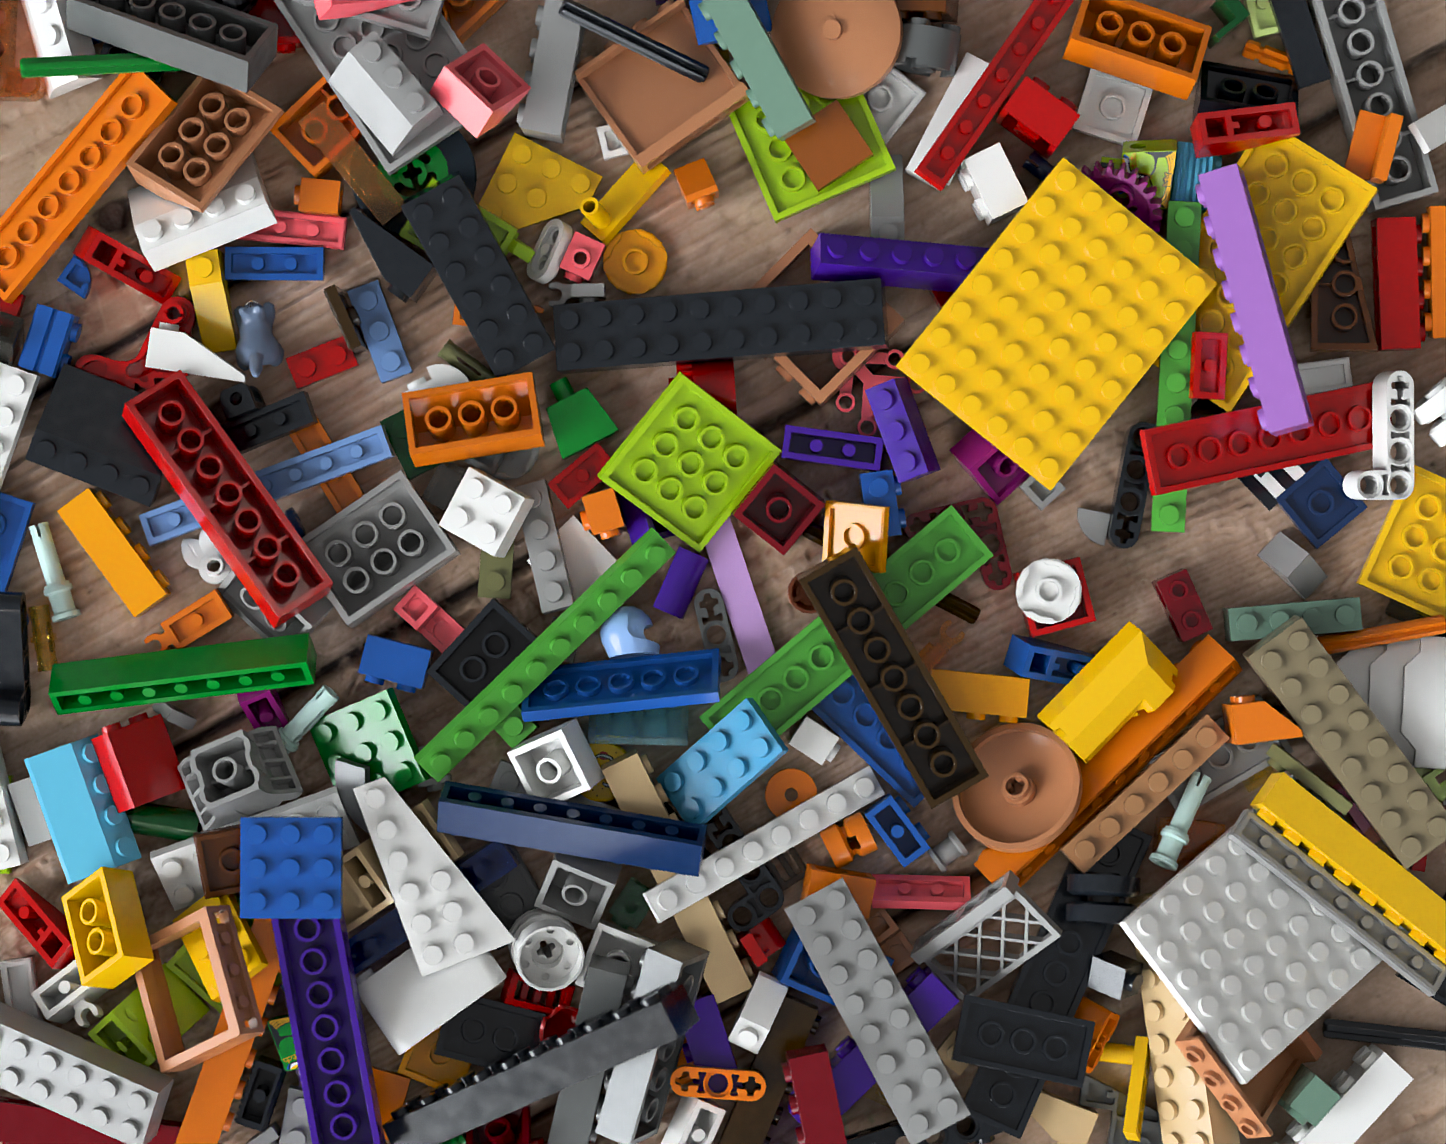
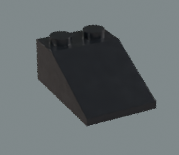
M353 207L349 213L383 278L390 283L387 290L405 303L409 298L417 303L438 274L435 267Z

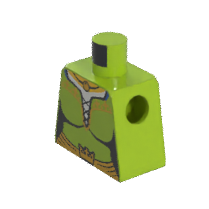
M1162 139L1123 142L1121 159L1102 156L1101 166L1102 168H1107L1109 160H1112L1114 169H1119L1123 162L1126 163V172L1128 173L1136 167L1139 168L1137 178L1141 179L1147 175L1149 176L1146 187L1157 186V192L1154 197L1162 198L1161 207L1159 208L1167 209L1173 180L1177 140ZM1117 191L1118 196L1123 198L1129 197L1127 193Z

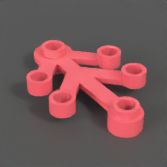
M897 349L890 350L888 353L877 352L866 364L887 365L888 368L896 370L898 368L891 365L888 358L894 353L898 354L900 358L904 354ZM859 351L852 352L854 353V355H856ZM843 352L832 353L833 364L838 370H841L847 364L842 358ZM864 365L855 374L863 383L861 420L857 424V431L860 435L873 436L877 430V424L874 421V414L865 390L893 378L905 377L873 375ZM853 377L840 389L839 396L836 398V407L843 413L852 411L855 406V398L851 395ZM911 388L913 394H920L924 391L923 388L920 390H913ZM844 396L849 397L852 401L851 407L848 409H843L839 405V400ZM864 421H869L873 425V431L869 434L863 433L861 430V424Z

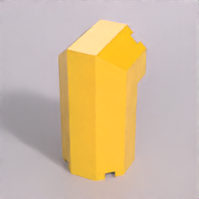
M1129 621L1043 708L1037 717L1080 760L1087 764L1132 717L1139 715L1136 711L1142 709L1147 713L1155 711L1174 692L1175 684L1172 681V676L1175 675L1177 677L1178 669L1142 630Z

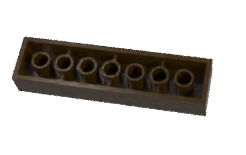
M853 543L798 575L797 578L930 808L937 807L989 777L856 545Z

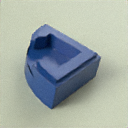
M74 255L57 281L83 299H86L91 289V273L86 262Z

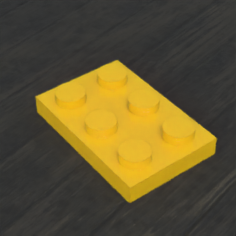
M234 894L205 899L203 896L172 920L175 923L205 906L230 905L250 979L269 965L247 920L240 918V906ZM217 918V924H220V918ZM200 927L184 935L181 939L211 1000L220 1003L219 991Z

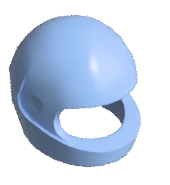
M621 606L601 625V642L609 659L658 655L660 653V645L646 639L644 636V629L652 627L653 623L643 610L634 606Z

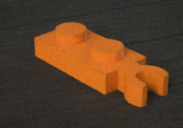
M217 588L160 623L165 632L153 633L147 636L144 642L147 644L153 640H158L161 643L160 651L169 650L172 644L176 649L185 648L233 618L234 614Z

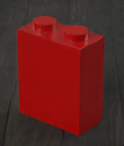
M147 712L128 718L130 725L121 727L120 721L101 728L102 735L91 739L118 814L186 789L177 768L179 761L161 714L150 718Z

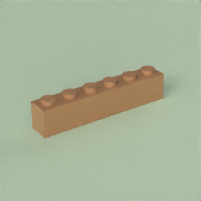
M1208 714L1202 715L1064 843L1059 850L1081 873L1085 874L1230 739L1228 735Z

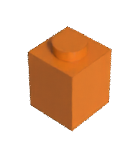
M301 177V185H295L294 205H298V210L301 213L341 216L344 184L341 181Z

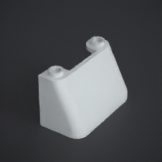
M410 947L376 972L369 968L356 977L360 1000L398 1055H401L506 979L507 976L490 951L422 977Z

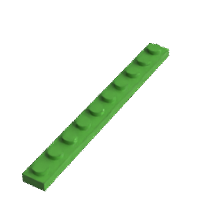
M1168 201L1166 241L1199 267L1202 204L1188 201ZM1196 311L1160 354L1156 426L1191 419L1192 399L1189 398L1192 332H1195ZM1187 489L1161 495H1152L1151 531L1185 533Z
M651 527L413 757L416 762L437 782H440L676 553L672 547Z

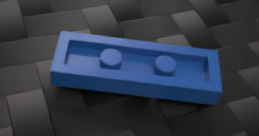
M225 247V280L325 281V248Z

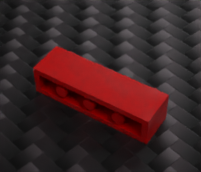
M1416 216L1375 218L1370 223L1374 330L1378 346L1377 352L1417 350L1421 348V342H1425L1426 338L1425 324L1420 323V310L1424 309V292L1419 290L1418 277L1423 275V260L1417 254V244H1421L1422 228L1420 224H1416Z

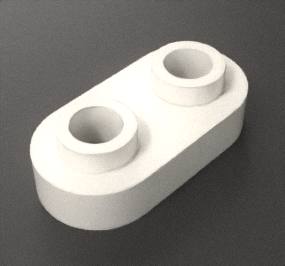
M552 219L544 226L534 248L535 254L527 264V275L529 278L541 284H546L557 276L559 266L573 236L572 227L559 219Z

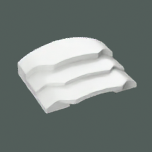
M1428 636L1350 650L1336 662L1337 666L1414 768L1446 769V637Z

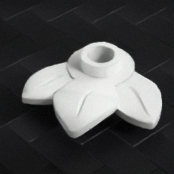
M202 529L199 540L191 538L182 540L181 552L187 565L198 569L200 576L207 583L221 584L232 569L205 531ZM212 563H220V568L217 571H209Z

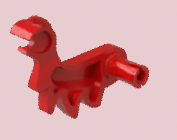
M179 296L169 298L161 306L151 327L159 328L160 322L179 325V332H186L192 336L191 332L197 318L193 303ZM150 331L138 355L129 361H118L100 355L89 354L82 356L75 363L77 368L108 380H115L117 383L136 390L137 384L147 390L157 384L156 378L165 379L175 373V371L145 367ZM183 373L185 377H188L190 375L188 373Z

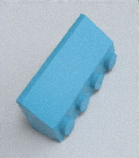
M98 734L24 759L68 884L89 877L101 867L115 868L142 858L126 811L118 814L91 739L97 737Z

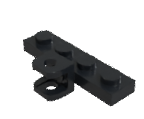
M239 383L222 390L220 394L221 405L226 420L229 421L222 424L221 427L241 454L318 423L309 394L306 391H301L268 406L265 405L259 389L254 386H248L245 383Z

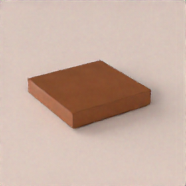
M837 99L813 115L817 122L784 140L818 192L874 156Z

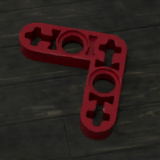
M979 497L915 512L906 518L907 527L904 528V532L911 539L917 533L914 531L910 532L909 526L914 524V518L919 517L921 522L931 521L930 513H936V518L952 505L965 520L961 506L967 505V512L977 510L978 503H983L984 507H990L991 513L986 515L987 520L982 522L980 517L969 518L971 522L970 527L980 539L987 534L994 535L998 539V549L992 553L994 556L991 558L1002 554L1003 562H996L999 571H1005L1006 577L1001 579L1002 584L996 585V582L993 580L989 581L988 574L993 573L991 563L983 564L979 567L984 584L992 590L1005 589L1011 583L1012 570L998 510L991 499Z

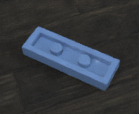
M375 280L347 291L352 306L354 305L362 324L359 325L381 383L384 384L413 373L379 281Z

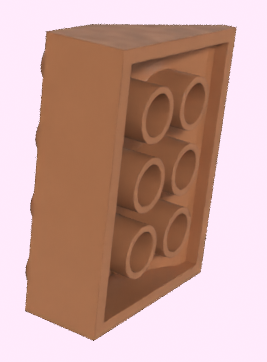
M197 76L178 99V105L163 123L150 133L126 162V165L136 182L165 200L203 213L284 114V111L251 90L245 93Z

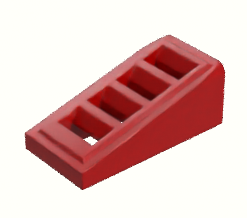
M508 969L507 978L505 979L500 999L505 1004L546 1014H551L556 1007H553L552 1004L556 991H547L545 1002L542 1004L539 1002L543 991H538L534 988L532 998L528 1000L526 998L530 986L525 983L516 969ZM518 980L522 981L518 996H514ZM571 984L560 989L562 992L558 1005L570 1006L575 986Z

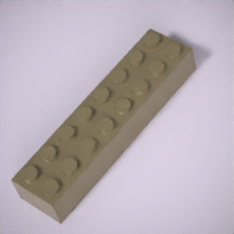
M1295 614L1242 654L1293 723L1302 730L1305 739L1401 866L1407 870L1446 841V810L1302 617Z

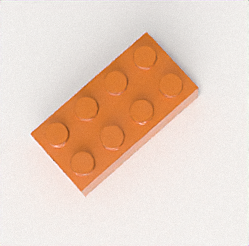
M1081 0L1062 59L1187 101L1197 81L1213 27L1134 0Z

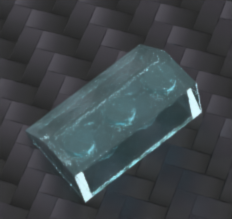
M689 705L589 715L588 743L688 746Z

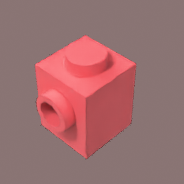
M575 231L559 266L560 270L565 272L563 277L576 284H582L583 280L591 283L605 252L606 245Z

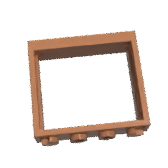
M810 228L751 289L770 287L808 248H812L819 235ZM886 302L888 339L890 340L905 325V320ZM880 349L859 351L821 390L786 356L773 357L772 359L778 364L775 370L788 383L793 379L802 387L798 393L811 406L817 402L823 407Z
M230 905L205 906L149 936L154 960L136 972L135 977L161 1073L186 1071L264 1033ZM217 918H220V924H217ZM201 927L229 1029L185 1051L158 949ZM244 1021H248L249 1027L245 1026Z

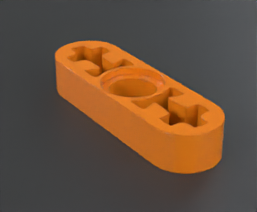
M680 1065L673 1070L670 1076L672 1090L676 1094L686 1097L756 1101L766 1091L765 1079L756 1070ZM685 1071L689 1072V1077L692 1079H699V1072H706L703 1079L705 1091H697L699 1084L692 1083L688 1085V1089H681V1083L675 1082L676 1077H681L682 1072ZM722 1074L727 1078L728 1085L724 1091L714 1092L709 1088L708 1081L712 1075ZM731 1075H739L737 1082L743 1083L748 1082L749 1077H755V1082L761 1084L760 1089H754L753 1094H747L746 1088L736 1087L737 1094H730L733 1088Z

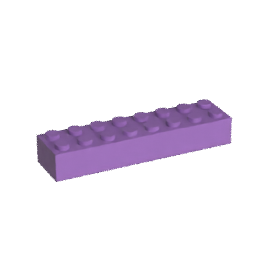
M1236 163L1199 174L1200 184L1195 185V190L1200 205L1202 204L1208 210L1209 216L1204 217V223L1208 235L1213 240L1216 239L1218 248L1212 250L1217 268L1225 271L1227 280L1221 281L1226 300L1234 304L1236 311L1230 313L1235 332L1243 336L1244 344L1240 345L1239 348L1244 365L1247 364L1248 367H1251L1253 377H1249L1248 381L1253 397L1260 398L1263 408L1257 410L1261 427L1265 431L1269 430L1270 434L1279 436L1314 426L1244 171Z

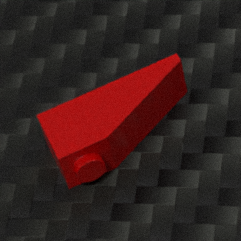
M1295 102L1197 113L1190 127L1195 158L1228 155L1299 136L1301 133Z
M88 225L73 251V254L161 304L172 297L182 279L165 268L154 272L146 257Z
M15 878L0 897V908L52 969L65 968L75 960L66 916L23 881Z

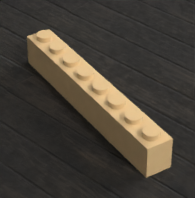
M636 748L601 765V771L621 811L679 820L675 812L669 815L664 805L669 799L661 783L654 785L650 777V773L654 772V769L646 754L640 756ZM655 869L651 870L657 884L678 874ZM708 895L673 915L686 942L710 951L703 977L711 993L714 994L717 1004L753 987L750 977L755 975L747 958L740 959L736 948L740 947V943L733 929L726 931L721 921L726 918V915L718 900L712 902Z

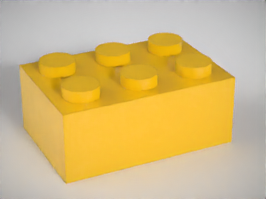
M101 867L61 897L82 986L114 989L154 960L133 871Z

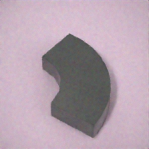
M344 758L336 759L335 781L341 802L353 821L369 833L353 788L371 782L370 766Z

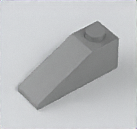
M890 155L896 171L869 182L870 237L905 240L902 155Z

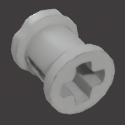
M952 830L948 832V837L934 848L930 847L927 851L943 873L947 871V866L958 857L969 854Z

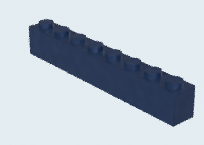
M445 781L438 801L437 832L454 836L470 837L699 877L704 857L707 825L452 781Z

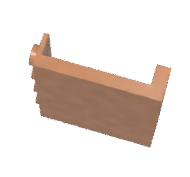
M668 0L658 8L657 15L649 20L647 18L639 20L631 29L707 65L709 73L704 82L698 83L611 40L603 47L605 51L595 58L590 55L578 63L576 66L577 70L574 72L576 81L643 175L750 101L745 92L748 88L743 82L740 83L713 44L698 45L692 14L685 6V0Z
M1191 1019L1188 1020L1175 1040V1044L1181 1050L1185 1059L1190 1062L1202 1078L1203 1083L1211 1090L1220 1102L1221 1107L1229 1114L1238 1126L1239 1131L1247 1139L1271 1137L1273 1135L1272 1130L1266 1123L1271 1112L1300 1065L1306 1062L1318 1061L1323 1053L1309 1032L1305 1030L1250 1081L1240 1085Z

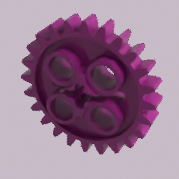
M1109 160L1107 168H1102L1099 161L1095 162L1093 171L1086 165L1082 167L1081 172L1153 231H1160L1161 223L1159 220H1162L1163 210L1158 208L1161 207L1162 198L1154 197L1157 192V186L1146 187L1149 181L1148 175L1138 179L1139 168L1136 167L1128 173L1126 172V163L1123 162L1119 169H1114L1112 160ZM1123 191L1129 197L1119 198L1113 192Z

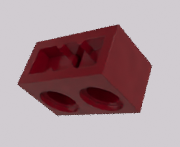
M1179 569L1152 581V585L1178 642H1185L1213 629L1187 569Z

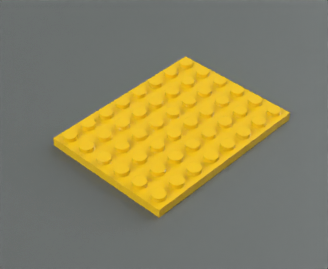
M1063 157L895 367L1051 491L1218 283Z

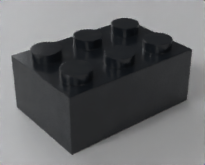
M493 598L426 672L466 707L538 636L502 603Z

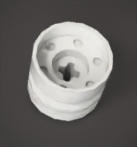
M537 908L527 911L517 918L509 930V933L516 940L508 944L510 956L521 978L527 985L536 990L553 992L563 989L575 981L583 969L585 954L582 942L569 920ZM545 940L547 945L541 947L539 943Z

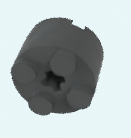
M911 17L910 22L902 21L903 41L898 59L894 65L896 69L910 74L929 77L931 73L941 71L940 77H954L961 42V27L952 24H942L941 27L931 26L929 19Z

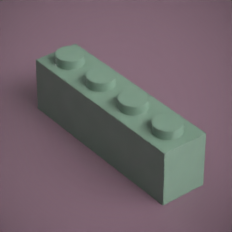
M1360 597L1223 608L1225 641L1263 639L1295 614L1302 617L1314 634L1363 630Z

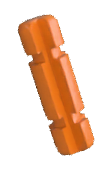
M1251 39L1245 43L1242 51L1244 58L1253 61L1258 59V63L1280 71L1286 69L1288 74L1293 75L1286 52L1268 45L1262 47L1260 46L1261 43Z

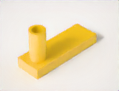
M634 162L599 202L594 197H587L581 202L580 211L585 217L580 224L607 246L668 178L671 172L662 163H659L643 175Z
M1136 1036L1135 1046L1107 1042L1099 1059L1100 1062L1132 1065L1123 1133L1127 1140L1140 1141L1151 1065L1149 1039L1145 1036Z

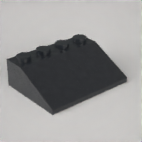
M64 363L36 427L25 459L149 507L155 502L164 478L162 471L122 417L124 404L142 392Z

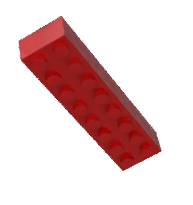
M178 370L124 404L122 417L274 629L329 594L334 582L181 370Z

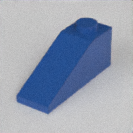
M1012 634L1003 665L1021 677L1067 685L1095 655L1045 640Z

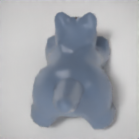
M251 300L244 307L238 306L234 310V317L240 334L235 351L237 365L240 369L244 371L250 369L252 376L258 378L262 372L263 365L270 364L276 367L282 363L284 350L273 336V323L276 313L274 305L266 302L262 306L257 301Z

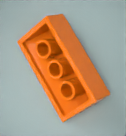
M533 372L402 393L409 454L415 467L545 446Z

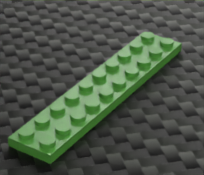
M950 505L887 558L885 573L872 572L904 630H906L994 555L955 508ZM818 616L724 695L720 702L712 705L699 718L711 730L744 699L753 698L780 736L853 673L821 618Z

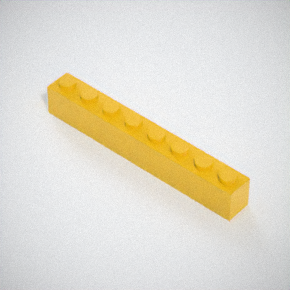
M1272 773L1250 804L1252 808L1258 811L1256 815L1268 825L1278 827L1283 831L1282 836L1295 846H1302L1308 851L1307 856L1320 866H1327L1334 872L1332 875L1345 886L1351 885L1359 892L1358 896L1370 906L1376 905L1384 912L1383 916L1395 926L1401 925L1409 932L1408 936L1420 946L1426 945L1434 952L1433 956L1446 965V901L1286 773Z

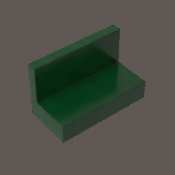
M1216 0L1210 7L1224 24V27L1208 41L1207 46L1209 49L1240 26L1250 15L1239 0Z

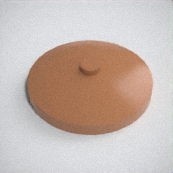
M780 0L773 17L771 38L799 88L820 98L841 100L853 98L870 91L890 73L901 50L903 22L896 0Z
M1009 723L985 732L971 743L989 777L952 797V801L959 821L977 841L997 851L1021 853L1043 847L1064 832L1079 808L1083 781L1081 768L1076 756L1056 734L1045 727L1032 723Z

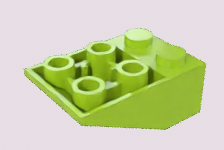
M165 962L162 967L182 1037L210 1011V1008L182 979L166 966L167 962ZM137 987L87 1034L97 1045L149 1067L157 1060L139 988Z

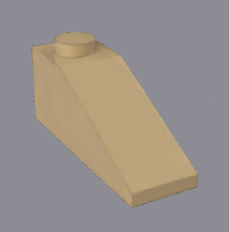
M1042 1089L1031 1115L1053 1140L1057 1141L1056 1144H1087L1099 1114L1095 1109L1079 1105L1077 1102Z

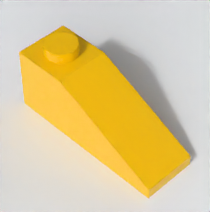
M214 249L186 259L189 286L202 344L214 353L235 350L237 340L228 282L225 280L223 252Z

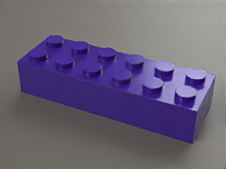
M928 966L923 970L920 967L916 968L905 980L907 986L904 988V991L926 1032H929L959 1002L956 994ZM849 1035L836 1046V1055L830 1060L841 1116L877 1082L854 1038H851ZM788 1101V1111L792 1115L790 1102ZM799 1114L792 1115L800 1123Z

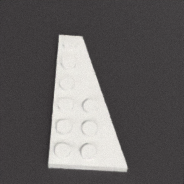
M385 777L353 788L422 977L516 941Z

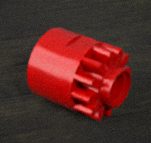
M733 360L676 364L677 374L679 372L683 373L737 415ZM668 378L669 384L674 378Z

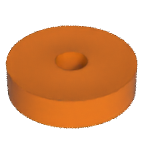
M785 768L776 772L769 779L765 788L767 806L777 817L817 795V788L813 779L806 772L797 768ZM793 788L797 791V797L791 801L787 800L785 792L787 789Z

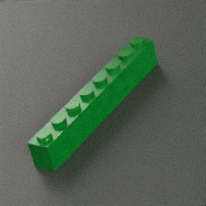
M303 633L57 663L52 665L48 695L57 715L311 685L315 684L317 653L310 634Z

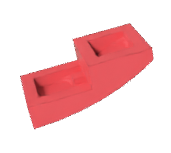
M414 585L393 608L441 653L465 629L417 585Z

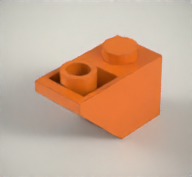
M704 158L673 170L688 210L695 207L696 211L699 212L715 205L714 199L719 198V190Z

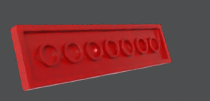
M1373 381L1306 395L1314 426L1279 436H1274L1269 433V430L1265 431V429H1262L1257 410L1263 409L1262 405L1139 430L1151 495H1161L1373 449Z

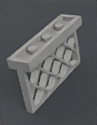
M1011 870L915 941L910 957L918 965L924 962L962 1001L964 994L977 997L1062 935L1063 931L1018 886L1019 878ZM1016 898L1025 907V915L1007 913V904ZM986 919L1002 920L1001 932L983 930V922ZM1006 921L1025 923L1024 935L1006 933ZM1030 924L1043 925L1049 933L1044 937L1030 936ZM963 936L977 937V949L959 947L960 938ZM983 938L1001 940V951L982 950ZM1006 941L1024 943V951L1020 954L1005 953ZM940 953L954 955V966L941 965L934 957ZM959 955L976 957L977 969L959 967ZM982 958L1000 960V969L997 971L982 970ZM959 975L976 977V986L967 991L958 982Z

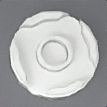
M1044 558L1033 561L1022 570L1016 581L1015 595L1018 606L1027 617L1038 623L1054 624L1064 621L1076 611L1081 602L1082 586L1078 575L1070 565L1059 559Z

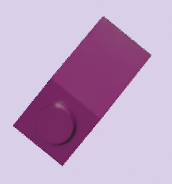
M277 689L237 693L239 704L254 729L266 726L284 728L290 722Z

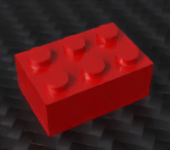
M1026 76L1002 108L995 122L1048 160L1078 120L1080 114L1076 112L1077 106L1063 96L1058 99L1048 92L1050 86L1043 80L1035 76L1033 79Z

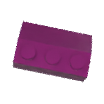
M973 429L949 450L962 468L997 506L1031 476Z

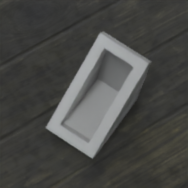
M1281 531L1257 554L1303 600H1306L1328 577L1307 551Z

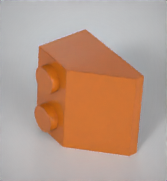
M1255 695L1230 696V703L1221 704L1225 733L1230 738L1226 743L1241 745L1303 737L1302 730L1267 702L1255 700Z

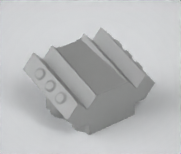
M276 726L259 727L249 732L243 729L191 750V756L183 759L177 766L204 831L239 821L240 817H249L261 811L278 807L282 801L298 799L303 793L300 781Z

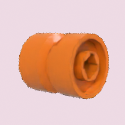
M860 811L844 818L843 825L839 826L834 823L819 832L837 869L853 862L854 856L857 854L864 857L878 850ZM856 836V838L853 839L852 842H847V837Z

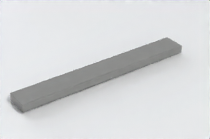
M1250 809L1242 811L1229 832L1228 838L1427 996L1430 997L1436 994L1446 977V965Z

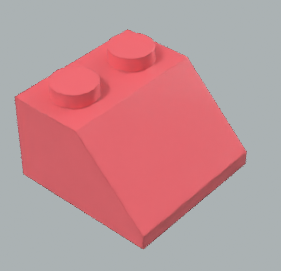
M482 43L444 66L429 94L470 133L478 138L494 128L530 91L531 87L485 43Z

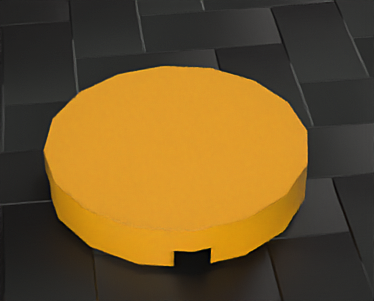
M642 229L627 230L617 234L606 246L603 254V269L608 281L617 290L630 295L644 294L655 289L664 279L668 268L667 253L662 242L654 234Z

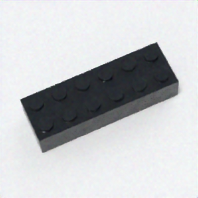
M459 170L400 202L404 214L495 377L507 376L556 349L553 340Z

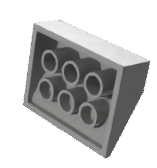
M402 470L389 477L302 538L334 582L327 597L346 625L351 628L361 624L410 590L414 585H417L461 554L445 529L438 525L440 522Z

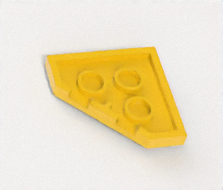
M514 133L479 205L519 230L580 210V204L585 198L594 197L603 176Z

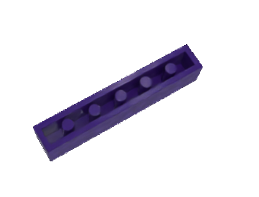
M820 233L810 250L811 280L839 282L881 278L885 282V286L955 292L989 248Z

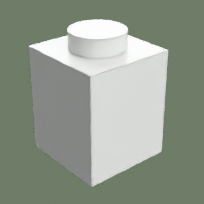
M805 715L788 741V744L820 765L825 760L831 763L841 747L837 744L839 736Z

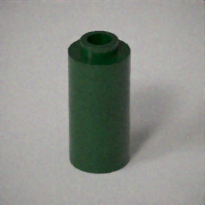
M146 803L128 810L127 813L133 834L183 841L193 837V833L201 832L202 830L196 811L192 809Z

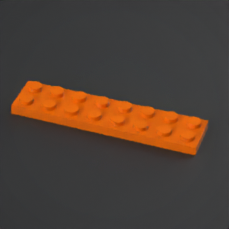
M148 73L119 74L0 218V297L5 302L12 304L123 171L127 166L126 162L153 130L163 123L178 105Z

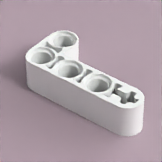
M1406 371L1381 372L1373 380V470H1355L1345 476L1342 485L1343 491L1351 499L1402 500L1409 497L1414 490V382L1411 375ZM1392 383L1395 384V389H1392ZM1391 400H1396V404H1391ZM1392 412H1394L1396 415V423L1394 426L1391 424L1390 416ZM1393 444L1396 447L1397 451L1394 459L1391 457L1390 450ZM1393 477L1395 478L1397 483L1394 492L1391 490L1390 486ZM1362 478H1364L1366 481V489L1364 492H1362L1360 489V481L1362 480Z

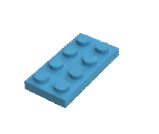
M746 698L663 771L656 780L658 783H661L666 795L685 822L705 825L789 750L753 698Z

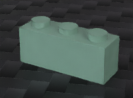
M1301 1064L1279 1099L1278 1104L1300 1124L1304 1125L1308 1121L1316 1127L1341 1096L1306 1066Z

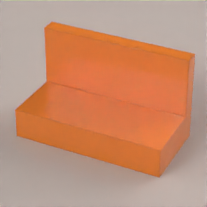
M1360 109L1344 168L1366 181L1377 184L1387 181L1404 116L1394 113L1383 116Z

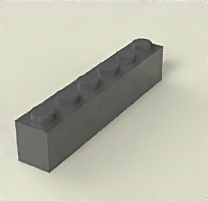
M596 954L592 955L575 1025L583 1021L588 1024L594 1021L597 1015L609 1009H613L615 1012L623 1008L624 995H631L635 979L634 976L629 975L632 963ZM613 1067L559 1091L547 1144H589V1142H596L598 1134L595 1133L597 1123H594L599 1106L604 1102L605 1094H601L602 1087L608 1075L612 1072Z

